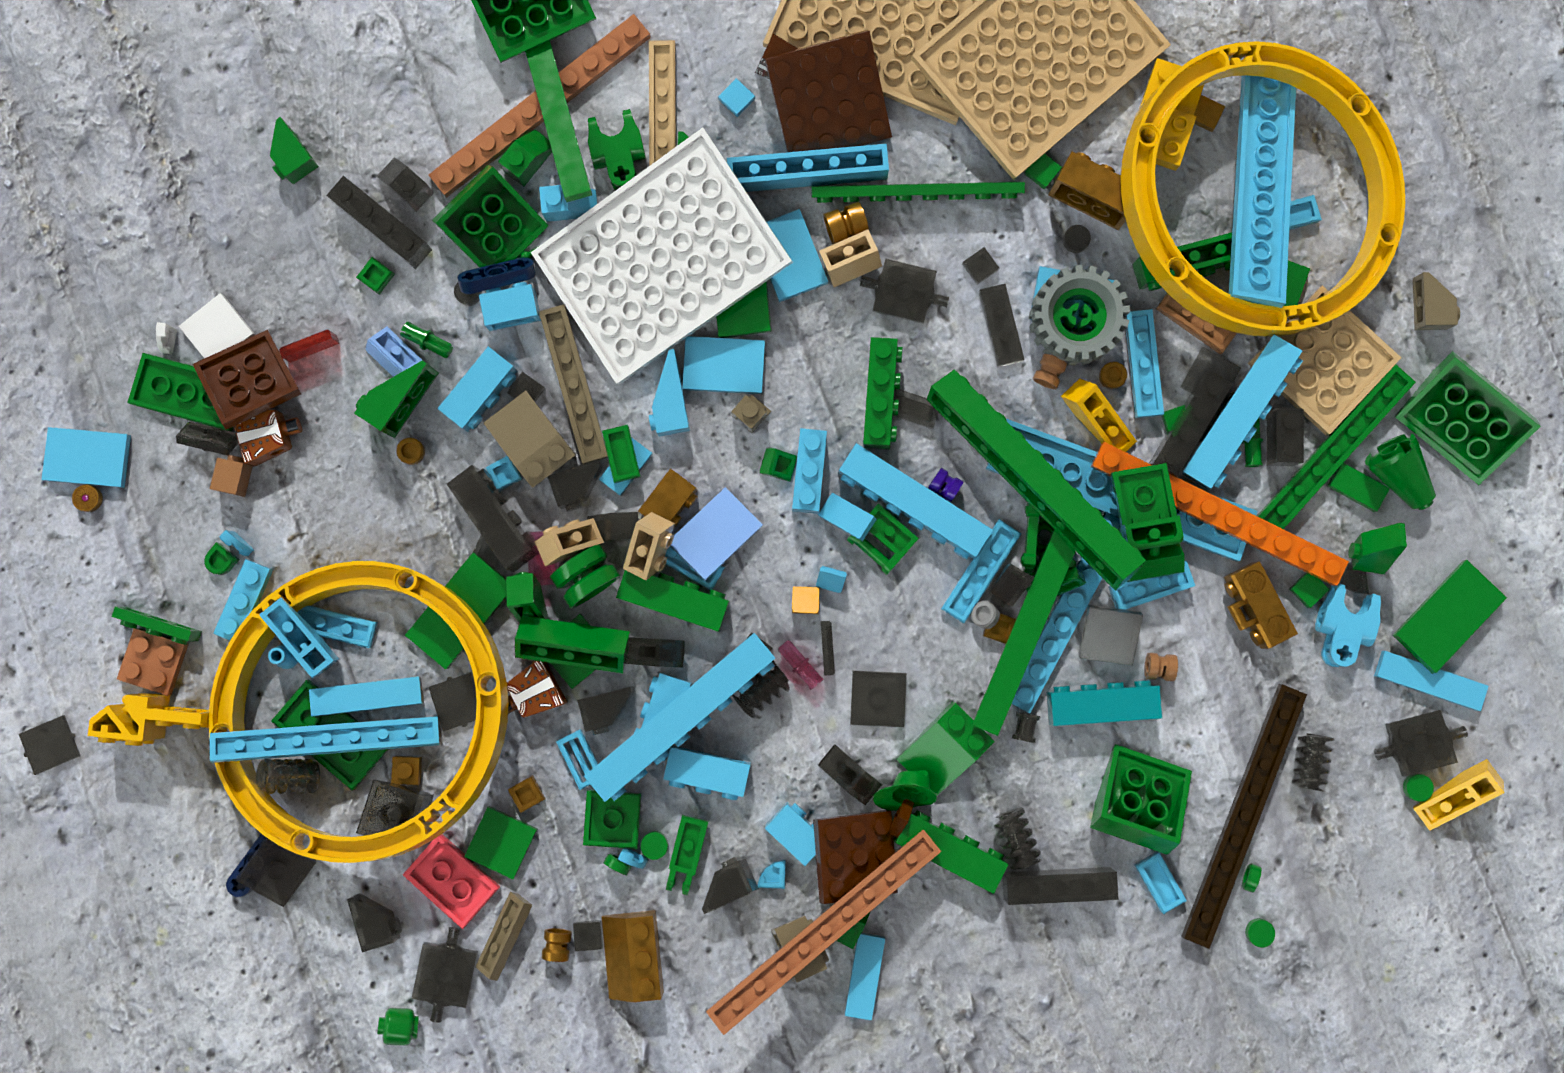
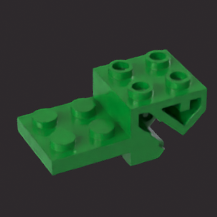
M1167 463L1112 472L1111 479L1121 525L1118 530L1121 532L1122 537L1131 546L1136 547L1146 560L1140 570L1127 582L1183 573L1185 554L1179 543L1183 541L1184 535L1180 515L1177 516Z

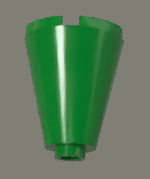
M1405 434L1394 437L1378 446L1377 450L1379 453L1374 457L1371 453L1366 457L1364 462L1367 468L1411 509L1424 510L1434 503L1433 500L1436 497V493L1418 439L1414 434H1410V438H1407Z

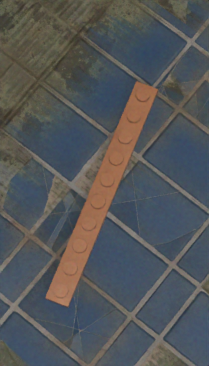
M634 14L559 72L567 103L651 38L648 30ZM536 91L428 174L446 198L506 152L515 140L530 133L544 122Z
M925 830L920 831L705 1012L721 1033L725 1035L936 857L941 850Z

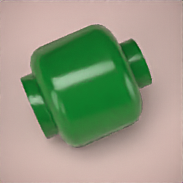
M389 1008L385 1013V1017H379L377 1034L383 1035L382 1040L386 1045L407 1046L411 1043L412 1039L417 1037L419 1016H415L414 1011L409 1008Z

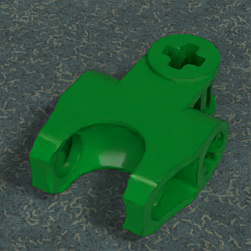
M630 109L623 110L624 126L622 131L615 136L604 135L599 129L596 118H588V146L594 170L607 168L615 191L636 176L634 161L646 159L640 130L635 124ZM625 174L626 180L621 181V175Z

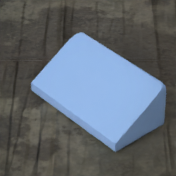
M385 327L367 340L366 351L393 377L422 361L388 327Z

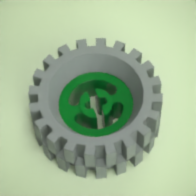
M1075 265L1072 270H1069L1068 267L1061 269L1057 275L1053 274L1043 284L1031 304L1033 307L1029 312V319H1032V323L1029 328L1030 332H1035L1037 336L1034 339L1036 345L1042 344L1045 348L1042 351L1044 354H1053L1061 360L1068 361V365L1075 366L1079 362L1085 365L1093 360L1097 361L1121 341L1125 335L1123 331L1129 324L1126 316L1130 313V305H1124V301L1128 298L1126 292L1119 293L1117 290L1121 285L1116 279L1111 283L1107 279L1110 273L1104 270L1101 274L1096 273L1097 267L1089 266L1087 270H1083V265ZM1069 300L1086 302L1087 304H1084L1079 310V317L1083 319L1077 324L1076 331L1082 330L1086 325H1090L1092 331L1084 335H1076L1067 331L1063 327L1061 320L1066 328L1071 330L1076 325V317L1073 315L1078 310L1079 303L1073 304L1069 309H1065L1063 303Z

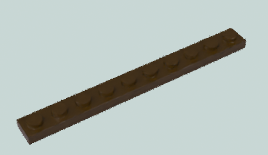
M1278 684L1181 935L1182 938L1210 949L1307 694L1286 685Z

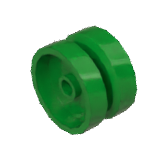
M600 544L575 555L550 575V579L557 589L571 586L563 597L570 609L578 607L616 582L621 576L614 565H605L597 569L607 558V554Z

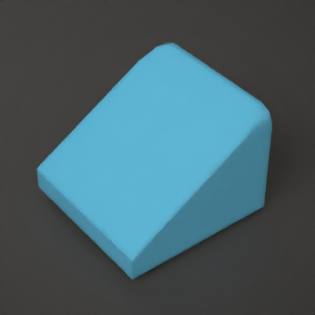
M822 566L820 567L816 586L841 593L847 574L844 571Z

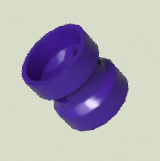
M941 467L928 489L938 493L942 498L951 503L964 481L957 477L952 478L949 476L948 471Z

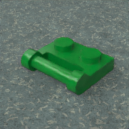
M878 503L869 513L877 519L869 532L894 553L889 560L866 539L862 542L850 535L847 541L851 545H857L882 567L881 571L887 575L919 538Z

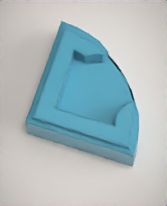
M225 530L219 536L220 540L228 546L232 544L239 551V554L243 556H249L254 551L234 531Z
M624 848L618 857V860L640 869H644L648 862L647 857L630 848Z
M779 860L771 863L769 867L767 866L763 870L764 872L761 873L762 875H760L757 888L785 889L786 860Z

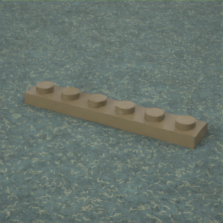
M563 304L539 311L582 464L585 465L608 458L603 434L566 306Z

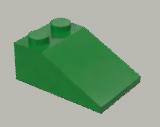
M422 360L369 390L366 395H362L356 403L357 409L354 414L381 432L396 438L439 372Z
M951 702L896 760L908 771H928L931 790L937 796L976 762L995 741L984 730L973 726V719L957 703Z

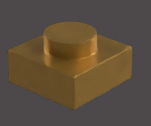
M393 756L391 784H421L422 757Z

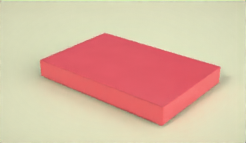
M441 834L427 846L403 873V876L460 928L464 929L501 886L472 860L464 857L465 854L447 837Z

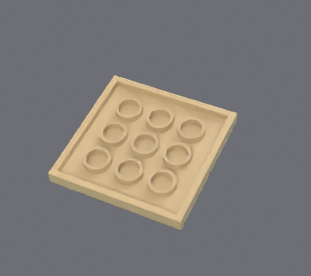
M1323 285L1320 286L1305 303L1320 298L1328 290ZM1349 310L1339 317L1309 330L1278 336L1301 349L1302 353L1299 358L1303 360L1295 374L1289 372L1283 380L1288 384L1281 395L1327 436L1349 415L1401 357ZM1300 318L1292 319V320L1289 319L1286 323H1288V322H1290V321H1295V320H1298V321L1300 322ZM1268 342L1248 362V364L1251 367L1254 365V363L1256 362V360L1258 359V357L1260 356Z

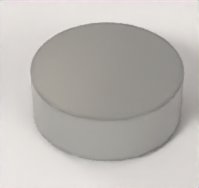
M989 601L978 602L971 612L974 624L984 629L994 627L1000 617L998 607Z

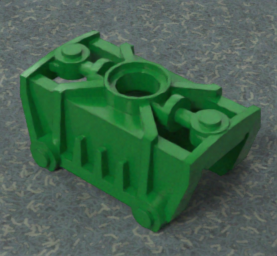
M1027 503L1025 506L1027 517L1025 552L1020 560L1023 567L1021 575L1035 576L1047 545L1039 543L1037 535L1043 529L1052 535L1054 528L1044 518H1039L1040 514ZM1036 556H1040L1039 563L1036 564ZM1074 557L1071 561L1068 570L1076 567V561Z

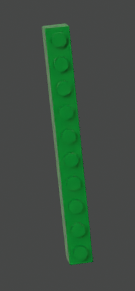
M954 369L931 386L926 400L1115 591L1140 570L1146 562L1141 552L1136 547L1131 546L1122 537L1121 532L1117 528L1112 527L1103 518L1101 512L1097 508L1092 507L1083 498L1081 492L1073 488L1064 479L1062 473L1054 469L1045 460L1043 454L1035 450L1026 441L1023 434L1016 431L1007 422L1004 415L997 412L988 403L985 396L979 394L964 376H961Z

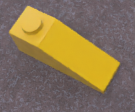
M1079 378L1061 395L1073 414L1101 444L1106 442L1126 452L1137 442L1096 384Z
M1485 759L1462 771L1433 792L1428 800L1416 804L1413 809L1429 831L1504 794V781L1488 759Z

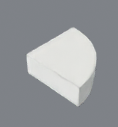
M157 322V346L162 353L172 355L177 329L166 323Z

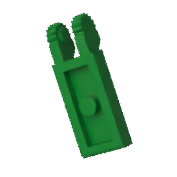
M682 815L668 868L670 873L665 890L672 891L676 881V872L687 874L683 882L682 894L688 895L692 878L696 874L709 821Z

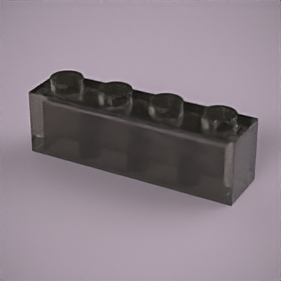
M344 175L326 195L336 206L415 270L432 251L423 239Z
M1211 370L1202 374L1149 464L1167 463L1169 474L1177 477L1233 383Z
M471 465L448 482L447 486L503 567L514 573L539 554L535 548L536 540L529 531L524 532L521 528L522 520L514 510L510 511L505 503L508 500L499 489L495 490L491 485L493 479L484 468L480 470Z
M1111 867L1005 872L1002 877L1003 897L1008 905L1119 900L1117 872Z

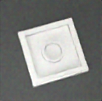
M221 293L179 325L180 329L204 359L255 335Z

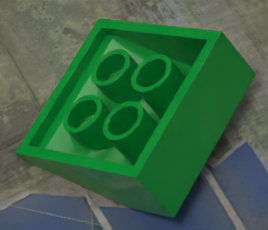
M487 165L432 219L479 268L516 259L549 226L500 173L490 165Z
M1115 744L1095 801L1090 828L1168 855L1180 844L1192 771Z

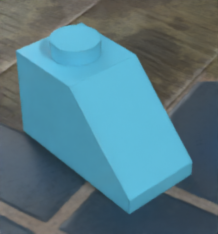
M561 185L539 187L541 212L546 222L577 219L598 204L596 189H591L592 196L566 203Z

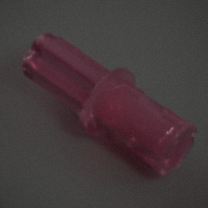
M785 641L778 648L779 653L793 668L792 672H797L809 686L810 690L814 689L818 685L817 683L823 681V677L808 662L809 658H805L791 641Z

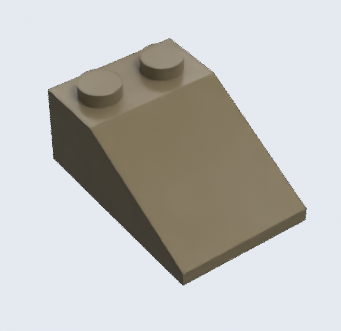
M526 390L484 422L489 432L532 488L576 455Z

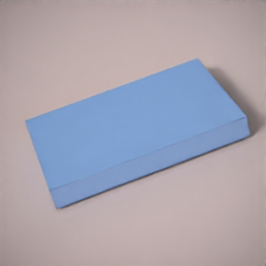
M725 487L674 535L670 547L706 581L763 524Z

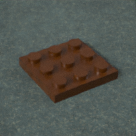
M268 330L193 364L226 430L301 395Z
M883 810L813 819L819 903H836L895 853L893 835L889 834L892 824L891 811Z

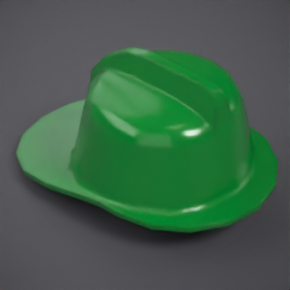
M918 770L898 773L892 786L883 788L874 794L873 801L875 805L881 809L897 811L905 799L914 802L913 807L935 803L937 796L931 790L929 772Z

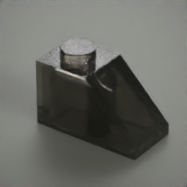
M395 157L377 175L386 186L416 212L434 193L427 183Z
M599 459L548 476L557 506L560 509L566 508L567 512L582 507V502L588 500L604 468Z
M638 512L607 513L587 516V520L594 518L604 543L631 542L635 524L641 519V514Z
M1010 563L1002 566L986 593L992 596L990 601L1000 608H1004L1005 605L1013 607L1034 578Z
M629 637V651L625 664L683 668L685 641Z
M633 686L577 700L585 732L592 730L593 735L608 732V726L615 724L634 693Z
M835 744L818 764L844 790L865 806L883 785Z
M736 857L721 863L722 869L714 873L703 904L702 911L704 914L759 890L746 859L737 861Z
M361 893L347 899L362 953L394 943L401 938V923L398 917L395 918L392 910Z

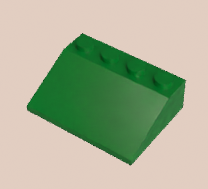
M471 0L500 63L596 20L588 0Z
M1453 351L1430 373L1395 415V418L1478 485L1541 427L1535 417Z

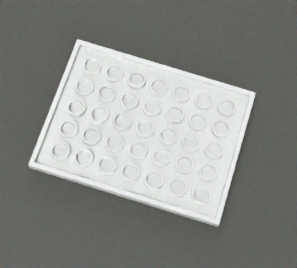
M703 127L531 252L616 384L619 385L793 263Z

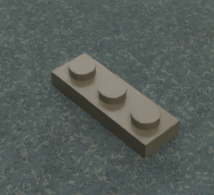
M509 893L475 966L490 980L498 981L532 907V904L518 893Z

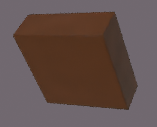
M908 799L903 800L894 815L889 834L897 838L909 821L914 802Z

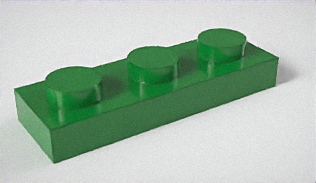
M115 606L111 616L120 619V625L134 629L137 626H142L146 628L145 632L148 634L162 637L164 633L172 636L171 641L187 645L188 641H199L202 633L200 630L128 607Z

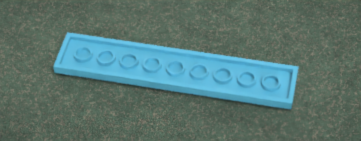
M1244 75L1241 77L1229 294L1231 297L1248 302L1282 308L1286 304L1296 87L1271 78Z
M1006 419L1016 431L1023 434L1026 441L1035 450L1043 454L1045 460L1054 469L1062 473L1064 479L1073 488L1081 492L1083 498L1092 507L1097 508L1100 512L1119 518L1111 477L1090 467L1097 454L1096 451ZM989 463L987 464L986 470L999 474ZM1218 497L1255 516L1257 515L1258 511ZM1176 509L1177 516L1180 515L1184 535L1182 542L1236 562L1241 560L1246 546L1245 542Z

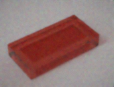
M327 329L283 346L279 349V352L283 359L291 363L340 344L337 335Z

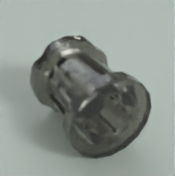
M1016 711L1018 720L1016 731L1012 738L1035 743L1036 723L1040 720L1041 716Z

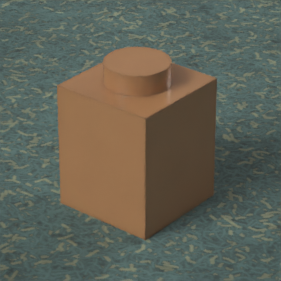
M228 455L227 460L217 458L210 489L245 497L253 466L244 464L243 458Z

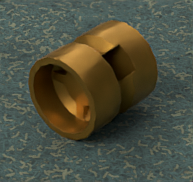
M860 202L845 206L843 212L836 209L823 214L832 245L865 230H869Z

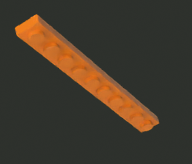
M1103 442L1090 467L1111 477L1112 472L1152 465ZM1169 474L1176 509L1333 586H1338L1349 561Z

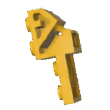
M1159 58L1156 59L1134 120L1151 94L1182 66ZM1204 85L1189 92L1172 112L1160 138L1156 165L1174 171L1180 167L1197 117L1194 116ZM1140 136L1141 140L1146 143V140Z
M153 693L127 694L122 697L124 704L108 705L89 720L87 736L98 737V742L102 743L125 741V745L132 746L154 744V740L165 738L166 726L183 725L182 728L187 729L209 728V710L169 706L170 695Z

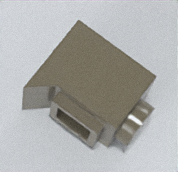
M752 394L749 397L745 395L731 411L732 417L736 420L737 418L747 425L751 433L771 413V410Z

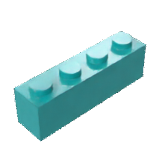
M1151 680L1134 681V686L1124 687V682L1107 683L1108 688L1097 689V684L1080 685L1081 690L1070 691V686L1053 687L1054 692H1046L1049 725L1052 726L1162 719L1160 686L1151 685Z

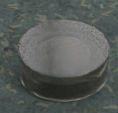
M1082 225L1071 226L1063 236L1064 247L1072 253L1084 251L1091 241L1090 232Z
M457 282L454 287V295L462 305L473 306L480 301L479 295L482 294V291L473 294L462 293Z

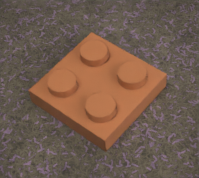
M140 628L133 629L117 680L167 696L172 695L189 644H179L165 636H154Z

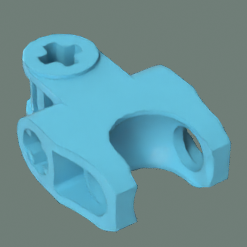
M1331 585L1323 603L1319 607L1315 623V630L1326 634L1321 656L1327 665L1331 667L1350 666L1356 662L1360 644L1367 647L1373 645L1380 626L1381 596L1367 594L1359 612L1353 614L1349 612L1344 603L1345 585ZM1337 649L1339 650L1340 653H1342V658L1340 657L1339 654H1336V653H1337Z

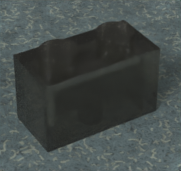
M1276 408L1267 414L1266 466H1295L1304 463V409Z

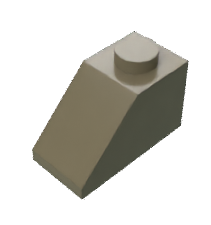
M1423 272L1412 278L1415 330H1447L1458 325L1460 308L1457 306V298L1429 272Z

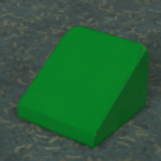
M766 448L759 473L790 482L797 456L776 448Z

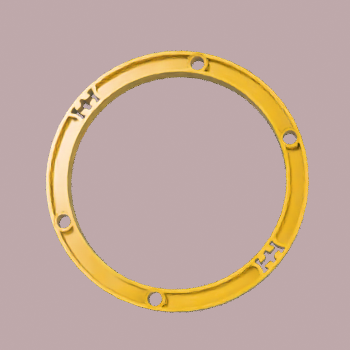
M1259 41L1239 42L1220 46L1191 59L1168 77L1142 106L1132 124L1122 158L1121 197L1124 215L1131 238L1145 266L1159 285L1185 309L1202 320L1235 333L1272 337L1274 334L1276 336L1291 335L1309 330L1339 317L1361 302L1379 283L1395 255L1401 238L1406 202L1405 182L1397 147L1389 128L1369 97L1348 76L1327 61L1292 46ZM1248 75L1275 79L1296 87L1317 100L1337 119L1348 134L1361 160L1366 178L1369 206L1365 236L1354 263L1336 286L1325 295L1312 302L1283 306L1282 308L1256 304L1231 297L1230 294L1219 289L1200 275L1175 245L1167 230L1158 203L1155 181L1156 156L1160 138L1167 121L1180 101L1192 90L1211 81L1231 76ZM1140 136L1146 140V143L1141 140ZM1170 268L1174 270L1175 276L1171 274ZM1288 318L1290 320L1300 318V322L1298 320H1295L1286 323Z
M377 561L335 563L314 569L285 583L256 606L239 626L220 660L214 678L208 716L209 739L210 733L226 732L228 729L230 732L245 731V702L249 684L261 655L275 637V633L259 614L281 597L298 612L308 605L311 606L320 600L347 591L362 589L395 591L412 596L429 606L443 618L460 640L468 656L476 687V720L470 746L460 769L443 793L429 807L405 823L383 832L357 837L323 832L300 822L279 806L259 780L251 760L215 763L218 775L228 796L239 812L254 828L277 845L315 860L337 863L384 860L405 854L434 840L452 827L481 795L498 763L504 744L509 705L507 681L497 646L488 629L473 609L452 590L426 575L391 563ZM413 576L414 582L412 586L406 588L407 578ZM494 677L496 687L489 692L486 687L487 682ZM439 811H446L441 816L443 821H436L440 817ZM305 835H308L310 838L308 848H305L303 845Z

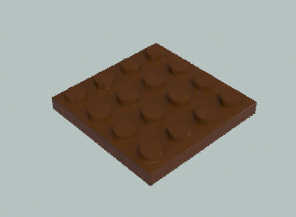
M869 30L764 58L787 152L863 146L892 137Z

